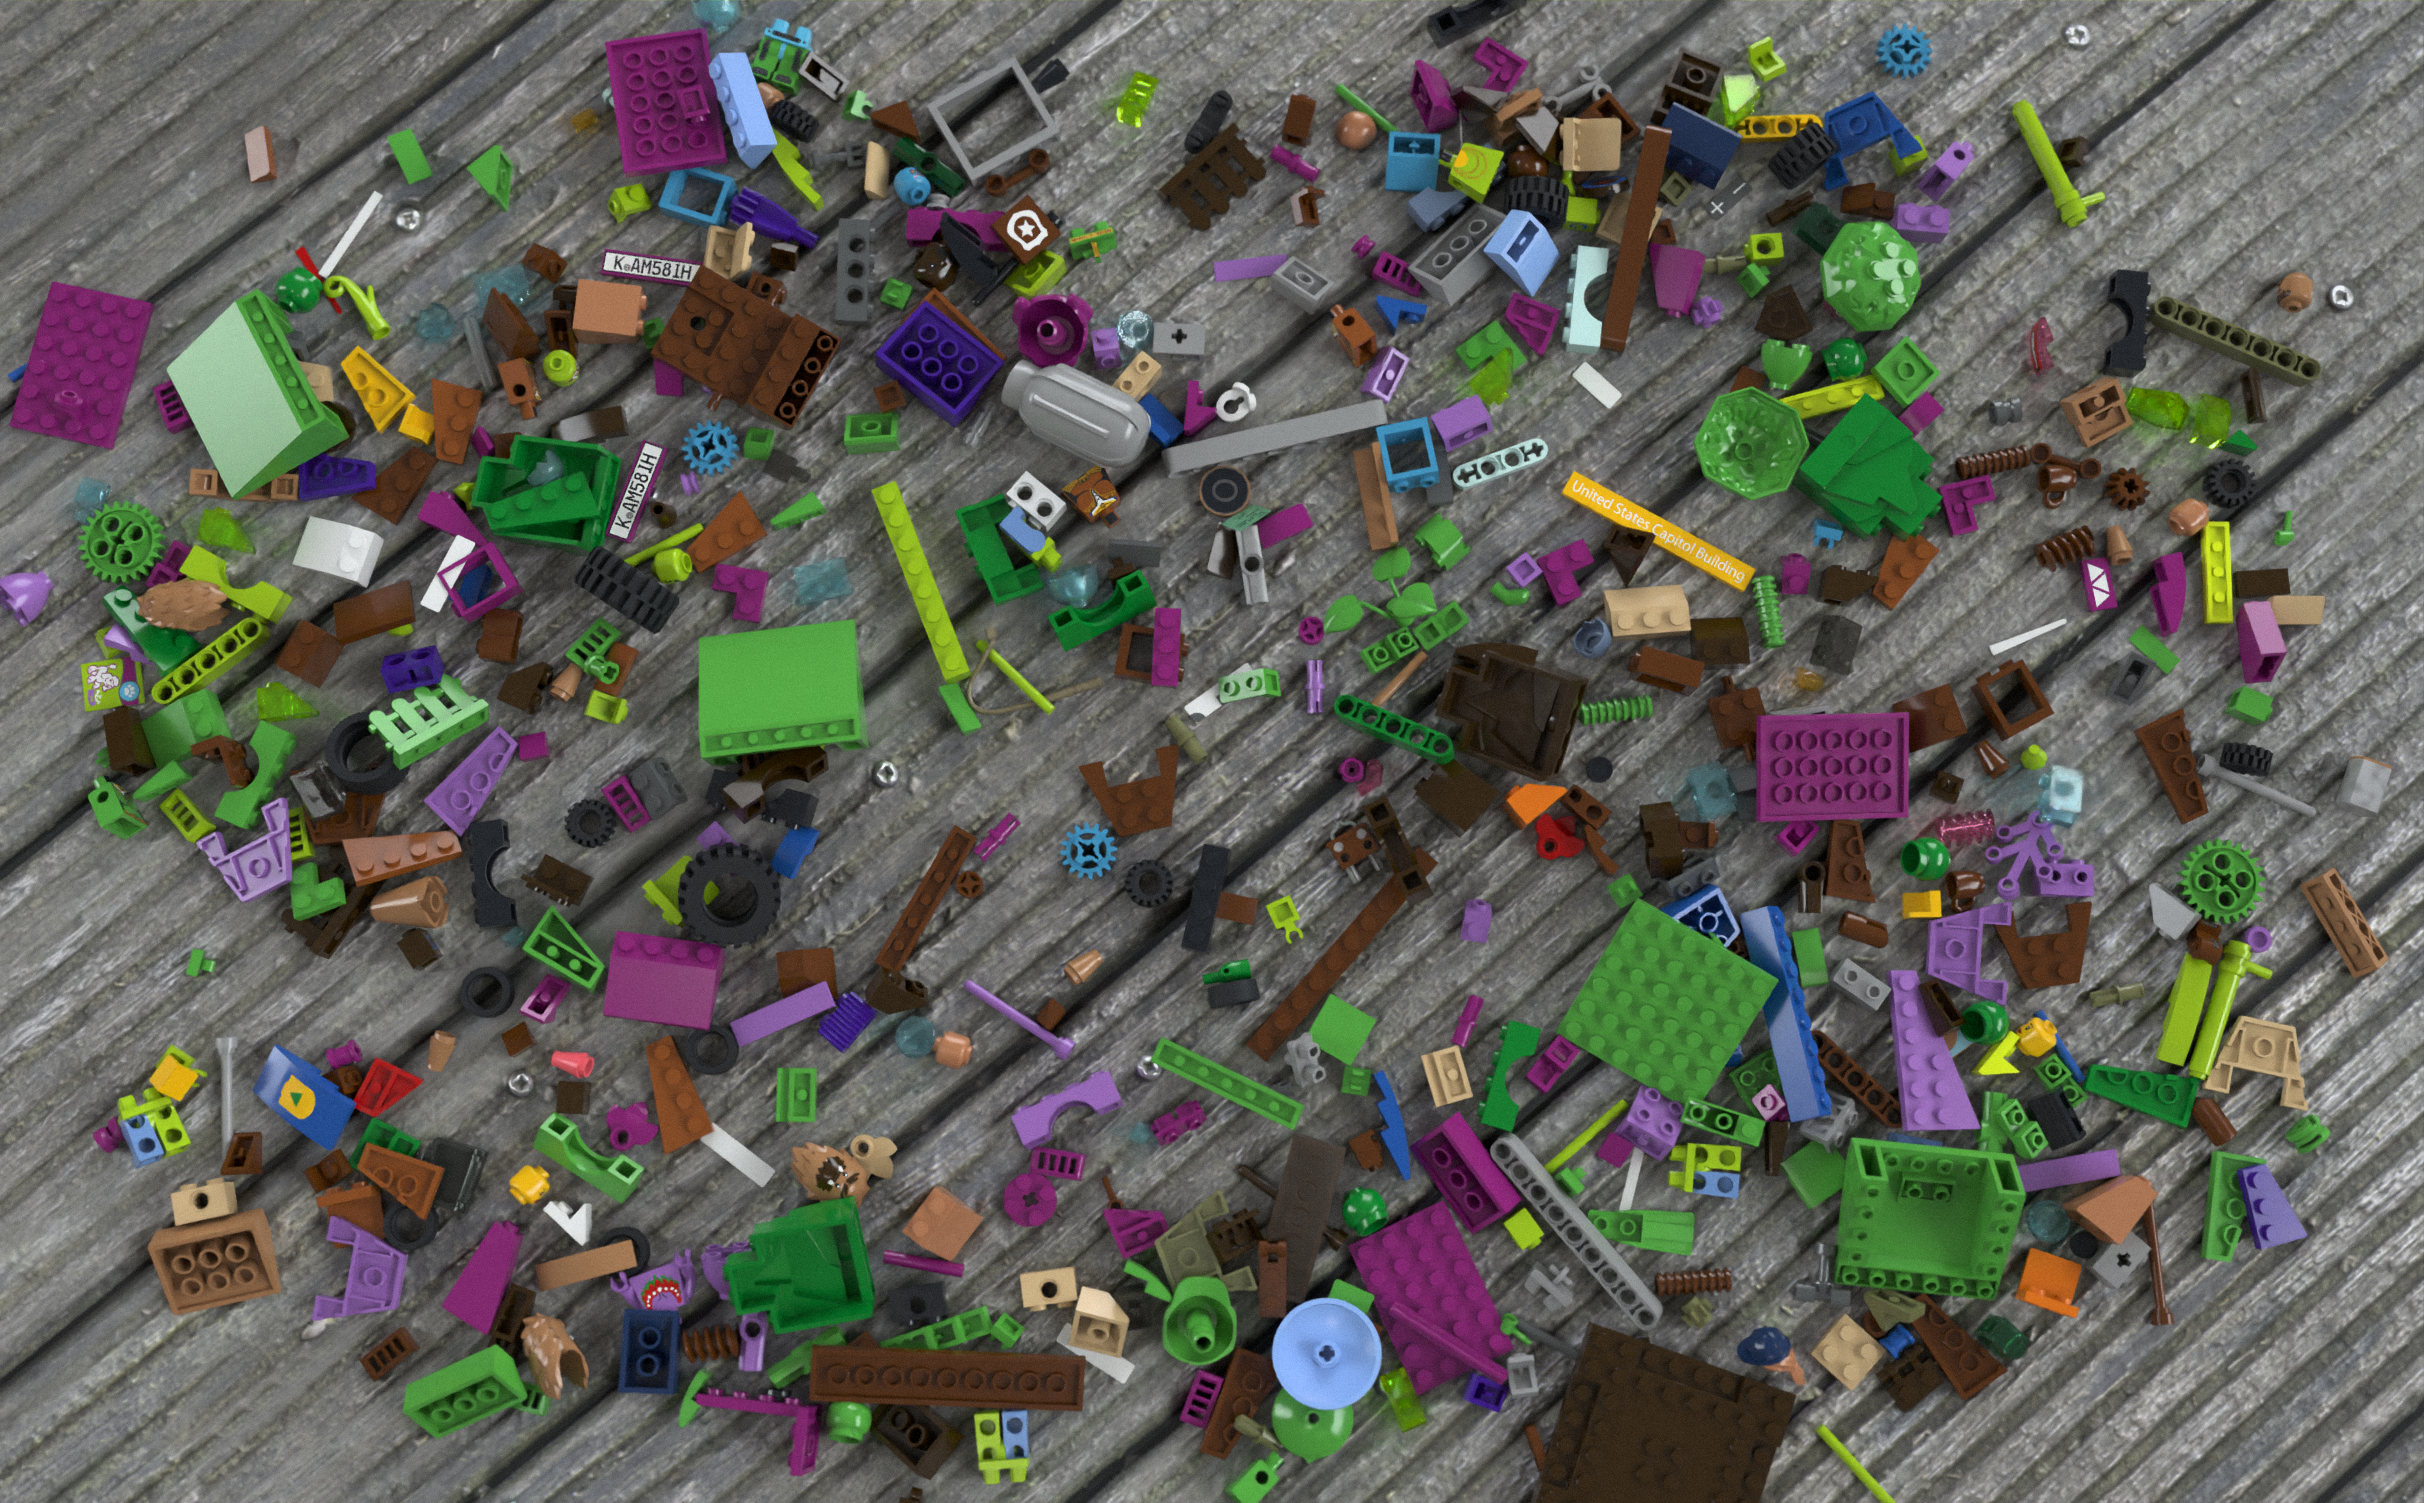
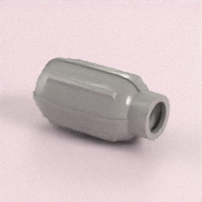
M1021 360L1010 372L1002 391V404L1019 411L1020 417L1034 435L1102 468L1124 467L1136 460L1149 436L1151 427L1150 416L1135 401L1134 397L1064 363L1049 365L1042 369L1026 360Z

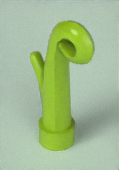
M341 275L331 276L325 280L323 292L327 297L337 298L347 290L367 325V331L374 340H381L390 334L391 327L382 318L377 308L372 285H368L366 296L347 277ZM339 285L336 290H331L333 286Z

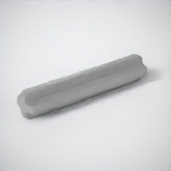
M474 317L465 318L462 320V325L483 387L486 390L496 388L498 382L477 320Z

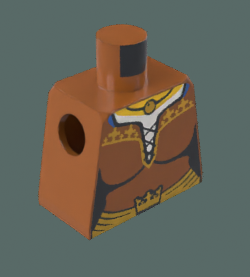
M1340 304L1332 307L1328 315L1332 319L1334 338L1354 367L1358 368L1377 356L1376 334L1355 308H1349L1345 311Z
M522 357L497 364L510 405L517 409L520 408L523 421L538 418L535 404L541 403L542 397L533 363ZM526 389V393L521 397L523 390Z
M1096 465L1061 489L1064 499L1090 524L1102 519L1107 528L1110 529L1121 521L1114 511L1121 504L1120 498L1105 468Z

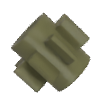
M1693 1295L1680 1306V1309L1684 1312L1680 1315V1318L1689 1328L1695 1325L1697 1329H1701L1712 1320L1713 1315L1709 1311L1714 1307L1704 1296L1698 1299L1696 1295Z

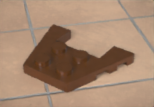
M1177 744L1155 749L1161 775L1139 781L1107 787L1102 761L1079 766L1081 774L1120 838L1171 826L1179 746Z
M383 763L369 764V772L376 770ZM315 769L290 771L314 845L317 847L343 845L342 840L372 837L387 792L372 796L361 795L356 792L317 795V771Z
M2091 901L2065 905L2069 932L2018 938L2014 911L2011 914V926L1993 924L1998 934L1997 937L2010 957L2009 961L2024 990L2080 983L2092 908Z

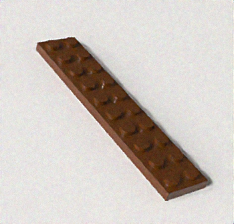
M813 1345L809 1401L1082 1411L1086 1358L1080 1355Z

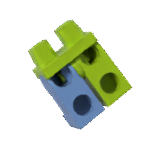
M1016 506L999 524L1002 535L1027 558L1032 560L1038 570L1044 566L1053 574L1063 563L1061 560L1062 556L1056 551L1055 542L1050 537L1045 540L1042 532L1026 524L1025 512Z
M155 1087L143 1091L142 1095L146 1103L137 1106L133 1095L120 1098L117 1102L120 1113L117 1122L131 1151L135 1169L160 1161L161 1157L165 1159L187 1151L191 1144L179 1116L171 1104V1098L169 1096L164 1097L163 1093L158 1092Z
M1694 1143L1674 1146L1669 1152V1160L1682 1161V1172L1668 1171L1667 1185L1681 1188V1191L1738 1199L1740 1174L1712 1172V1168L1740 1171L1742 1147Z
M1001 1409L976 1411L974 1419L979 1471L983 1470L985 1484L1000 1483V1469L1010 1468L1011 1482H1024L1027 1467L1030 1463L1028 1409L1003 1410V1438L1001 1434Z

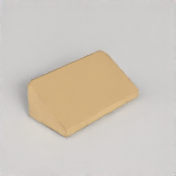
M869 141L867 148L864 190L868 199L885 200L887 199L890 152L872 141Z
M2272 596L2266 599V601L2270 602L2277 625L2321 624L2325 596Z

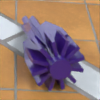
M746 186L739 196H734L730 204V209H732V214L729 218L730 222L740 227L746 222L752 223V231L762 236L776 240L783 239L787 243L792 239L814 250L819 240V236L798 226V220L775 202Z

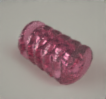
M1988 808L1986 812L1977 810L1975 814L1967 812L1965 816L1961 813H1957L1954 817L1946 815L1944 819L1938 816L1935 818L1937 838L1939 841L1944 842L1947 849L1951 848L1952 840H1954L1957 847H1961L1962 839H1965L1967 845H1971L1972 837H1975L1977 843L1981 844L1983 835L1986 836L1988 842H1992L1995 832L1993 813Z

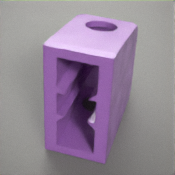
M1962 141L1960 144L1953 142L1929 170L1917 188L1937 203L1974 158L1972 154L1973 146L1967 141ZM1939 172H1942L1947 177L1945 179L1942 178Z

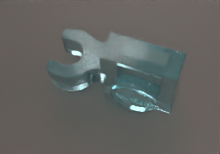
M83 477L74 501L80 504L74 519L80 521V524L90 526L86 518L91 517L94 519V509H103L111 486Z

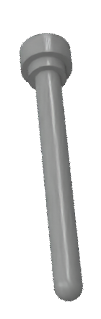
M2203 754L2197 761V766L2195 767L2200 775L2205 777L2216 775L2308 817L2316 815L2314 807L2221 767L2216 758L2210 755Z
M238 1037L215 1038V1049H218V1054H221L222 1164L233 1138L232 1053H235V1048H238Z

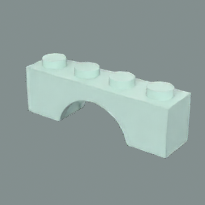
M1578 245L1575 254L1570 256L1569 269H1573V278L1568 279L1567 293L1571 294L1570 303H1566L1564 315L1569 320L1568 327H1564L1562 342L1566 343V351L1596 354L1600 347L1602 322L1595 319L1587 311L1584 303V292L1590 286L1604 280L1607 274L1609 249Z

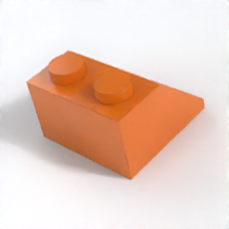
M1528 783L1520 788L1517 784L1503 797L1505 802L1501 808L1516 826L1522 830L1559 800L1567 790L1565 787Z

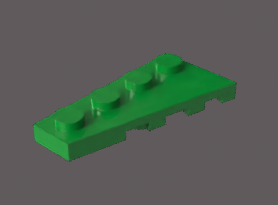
M583 471L483 507L493 533L528 529L529 526L537 525L542 527L553 526L552 523L559 522L576 523L582 519H602Z
M121 585L105 595L102 604L118 624L126 628L130 633L129 637L135 644L138 643L144 650V656L148 661L153 662L157 666V672L162 678L202 650L203 645L183 630H172L165 627L160 629L149 624L144 617L137 614L140 609L137 601L139 596L126 586Z
M2092 1064L2088 1067L2082 1090L2172 1126L2185 1129L2189 1122L2200 1079Z

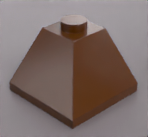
M833 948L776 952L778 980L783 999L826 981L833 1000L838 1001Z

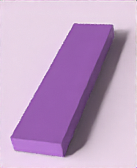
M825 981L730 1022L739 1047H744L836 1005Z
M2116 1149L2017 1165L2025 1192L2121 1175Z

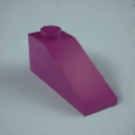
M442 490L439 494L430 491L417 519L455 538L459 535L475 542V546L478 548L490 543L464 509L454 501L455 496Z

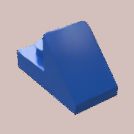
M1377 295L1375 309L1391 334L1395 336L1398 318H1402L1403 321L1410 324L1423 323L1427 305Z

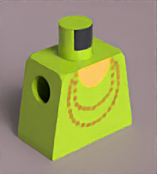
M1463 143L1458 155L1444 149L1439 164L1451 169L1448 178L1450 185L1478 203L1483 204L1501 164L1504 152L1470 143Z

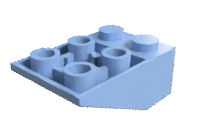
M1511 209L1483 250L1530 297L1535 295L1561 257L1546 228L1530 212Z

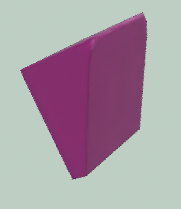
M477 427L471 443L479 458L481 459L482 456L495 457V445L490 434L483 427Z
M545 731L519 737L521 761L525 763L550 757Z
M1608 1132L1596 1156L1620 1169L1635 1145L1613 1132Z

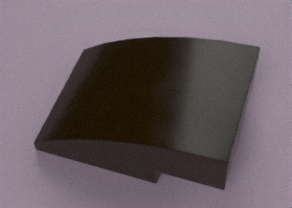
M1680 47L1650 122L1662 126L1674 102L1707 117L1727 65Z

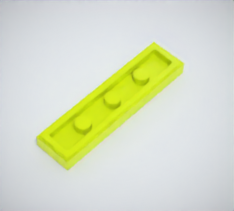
M1871 374L1782 398L1779 401L1798 410L1801 420L1804 421L1852 408L1865 393L1876 401L1884 399L1885 395L1881 383Z
M2209 521L2206 527L2200 530L2204 624L2230 625L2233 623L2229 522Z

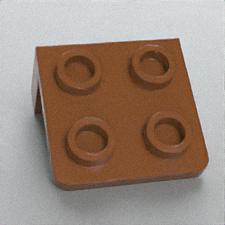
M368 1181L351 1184V1190L342 1191V1187L325 1190L324 1196L316 1197L318 1208L327 1207L329 1222L332 1215H339L381 1239L386 1238L383 1231L385 1213L379 1185H369ZM333 1241V1245L337 1249L354 1246Z

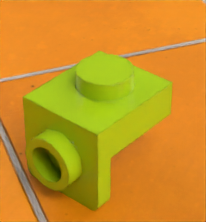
M1766 37L1748 47V65L1764 83L1786 72V64L1773 51V40L1770 37Z
M642 183L616 188L608 200L609 211L615 216L618 223L624 222L627 215L650 210L652 206Z
M592 690L584 715L612 725H619L620 721L625 720L628 713L627 700Z

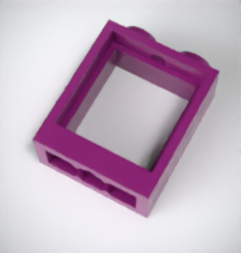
M492 541L437 573L454 602L450 605L453 612L458 618L463 617L468 623L524 591L499 548ZM491 560L506 587L468 609L456 587L453 585L452 589H450L443 574L466 562L457 578L459 579Z

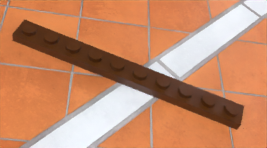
M1418 846L1414 850V854L1425 877H1427L1438 862ZM1395 875L1388 880L1246 1044L1265 1062L1406 901Z

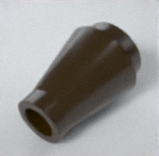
M655 502L650 507L651 520L656 527L667 529L676 522L677 513L671 505Z

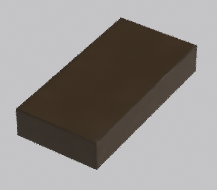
M2288 568L2236 571L2233 573L2236 598L2291 594Z

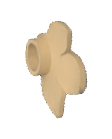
M867 1134L856 1136L851 1142L850 1150L859 1165L865 1169L867 1180L871 1174L882 1178H891L893 1163L889 1156L897 1151L895 1144L885 1137L873 1138ZM862 1143L868 1145L867 1152L861 1150Z

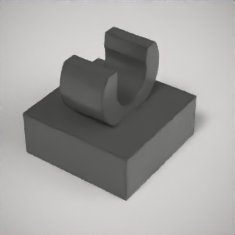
M291 332L290 337H286L297 360L308 362L310 354L306 346V340L301 339L303 332Z

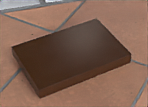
M404 580L333 604L336 638L340 646L416 622L412 586L409 580Z

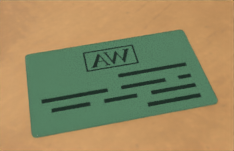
M1251 504L1221 525L1242 531L1271 512V510Z

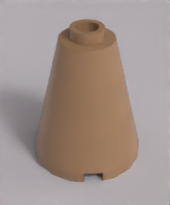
M426 876L374 896L369 905V911L371 916L378 922L435 929L442 927L448 918L449 903H444L443 895H447V890L439 877Z

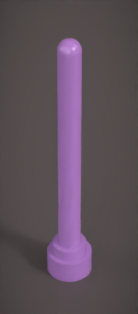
M967 980L964 983V988L1051 1045L1053 1047L1052 1050L1056 1052V1056L1065 1061L1076 1044L1068 1037L1065 1039L1063 1037L1058 1038L973 981Z

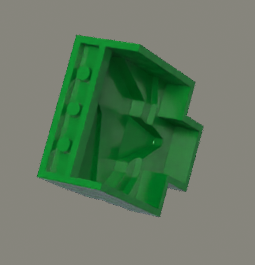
M1867 393L1860 398L1799 467L1791 483L1862 541H1865L1869 535L1874 538L1883 528V525L1904 542L1910 536L1915 539L1925 527L1921 523L1927 517L1932 519L1941 509L1938 504L1943 498L1923 482L1933 471L1930 466L1934 458L1925 452L1920 444L1913 440V432Z
M515 434L514 441L510 447V459L482 456L477 468L475 488L471 494V506L484 512V506L583 471L602 519H582L576 523L559 522L552 523L553 526L546 527L541 525L529 526L528 529L493 533V535L505 541L563 549L572 555L588 557L594 547L599 545L603 547L622 459L598 444Z
M855 1196L822 1201L789 1211L788 1216L773 1218L772 1221L755 1224L753 1234L749 1236L751 1251L729 1254L726 1265H723L725 1282L729 1281L731 1288L728 1293L731 1307L735 1306L737 1316L767 1311V1321L769 1325H773L775 1335L872 1318L876 1290Z

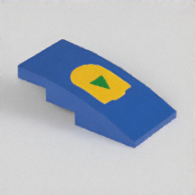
M278 1044L274 1045L253 1091L272 1110L301 1133L329 1151L334 1149L357 1103L337 1092L339 1086L320 1076L322 1072L320 1069Z

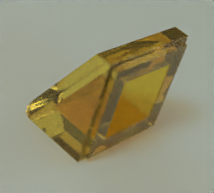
M591 106L569 117V121L577 133L599 121Z
M1798 667L1792 684L1816 693L1823 687V677L1818 673Z

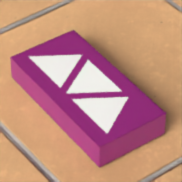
M2107 557L2079 562L2089 612L2117 608L2118 605Z

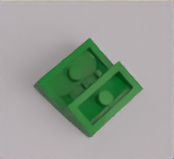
M372 1117L348 1162L353 1169L361 1172L357 1167L367 1143L414 1157L422 1141L377 1117Z

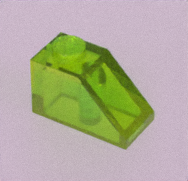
M1754 75L1723 76L1720 98L1726 128L1733 130L1754 111L1755 102L1760 99V86L1756 85Z
M1510 347L1503 348L1468 383L1488 406H1494L1495 404L1500 406L1510 396L1507 393L1513 386V350Z
M2138 387L2132 388L2127 402H2125L2129 414L2157 428L2177 431L2181 430L2191 409L2179 393Z
M2205 393L2201 394L2190 438L2191 443L2215 449L2226 441L2232 419L2228 400Z
M215 507L214 511L204 509L196 539L208 545L256 555L257 549L240 521L230 515V510Z
M281 682L266 683L265 687L256 688L258 716L262 721L273 723L320 716L319 710L292 689L282 685Z
M1405 1367L1393 1370L1379 1377L1402 1433L1427 1423Z

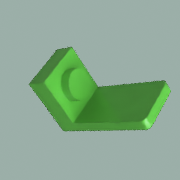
M1261 668L1218 679L1221 703H1230L1258 696L1268 698L1281 696L1279 676L1276 670Z

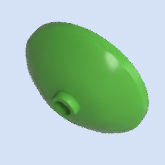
M1284 1388L1277 1395L1273 1405L1272 1422L1276 1436L1286 1449L1303 1458L1317 1459L1333 1454L1347 1441L1353 1427L1354 1414L1352 1405L1336 1410H1318L1301 1404L1291 1397ZM1311 1413L1318 1415L1319 1418L1316 1423L1308 1421V1416Z

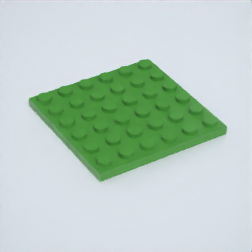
M1637 897L1557 1027L1556 1033L1646 1086L1656 1088L1663 1096L1672 1101H1678L1685 1107L1688 1096L1704 1100L1777 985L1778 978Z

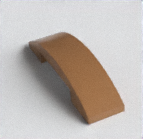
M191 469L189 495L246 502L298 501L299 475L283 474L238 500H234L231 498L218 470Z
M628 1240L535 1265L540 1292L636 1267L637 1263L632 1241Z

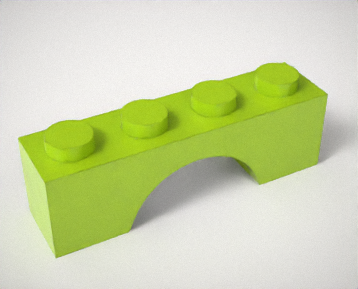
M194 545L179 570L187 575L186 579L214 583L220 587L219 591L232 600L229 605L242 612L246 608L254 612L252 617L267 624L268 620L278 624L293 597L264 581H260L255 586L247 589L233 588L226 576L227 562L200 546Z

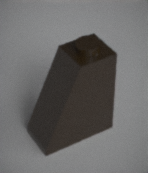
M121 705L112 708L111 713L103 715L111 769L131 777L156 769L157 767L141 724L142 720L139 711L127 705Z

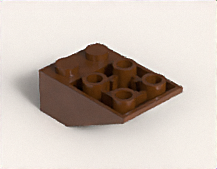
M1610 92L1589 106L1577 117V119H1620L1621 153L1637 141L1641 132ZM1596 171L1573 172L1572 180L1576 185H1579Z
M495 287L491 288L482 321L510 361L522 357L529 360L542 352L537 345L541 340L526 322L527 320L519 308L516 307L505 292L500 294Z

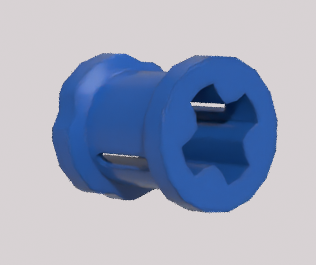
M1900 1323L1896 1324V1329L1890 1335L1878 1341L1895 1360L1899 1357L1898 1353L1909 1343H1915L1913 1336Z

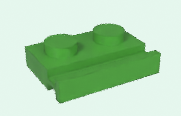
M777 1068L776 1122H816L818 1068Z

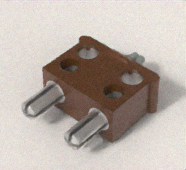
M1339 820L1335 823L1336 827L1330 834L1331 841L1325 844V848L1329 849L1340 870H1346L1353 884L1361 881V877L1353 864L1365 857H1369L1376 871L1384 867L1376 853L1379 848L1367 829L1368 824L1366 822L1357 825L1353 821L1343 822ZM1340 825L1353 826V828L1336 838L1334 837ZM1364 841L1370 843L1369 849L1364 848ZM1342 854L1347 855L1348 859L1346 862L1341 861Z

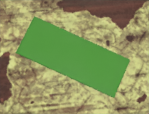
M2143 625L2129 638L2148 658L2156 661V665L2166 675L2180 661L2176 655Z

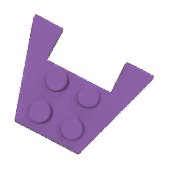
M279 798L261 808L270 831L269 834L230 854L222 832H213L196 841L197 846L207 853L210 857L208 860L213 866L219 868L224 875V880L243 903H250L292 881L287 798Z
M2005 901L1928 921L1925 974L1937 977L1942 981L1990 1001L2006 1005L2007 981L1980 979L1983 924L2011 926L2012 902Z
M332 1215L326 1240L354 1245L344 1298L322 1294L317 1295L312 1320L318 1321L333 1317L338 1318L398 1308L408 1253L394 1247L392 1244L343 1217Z

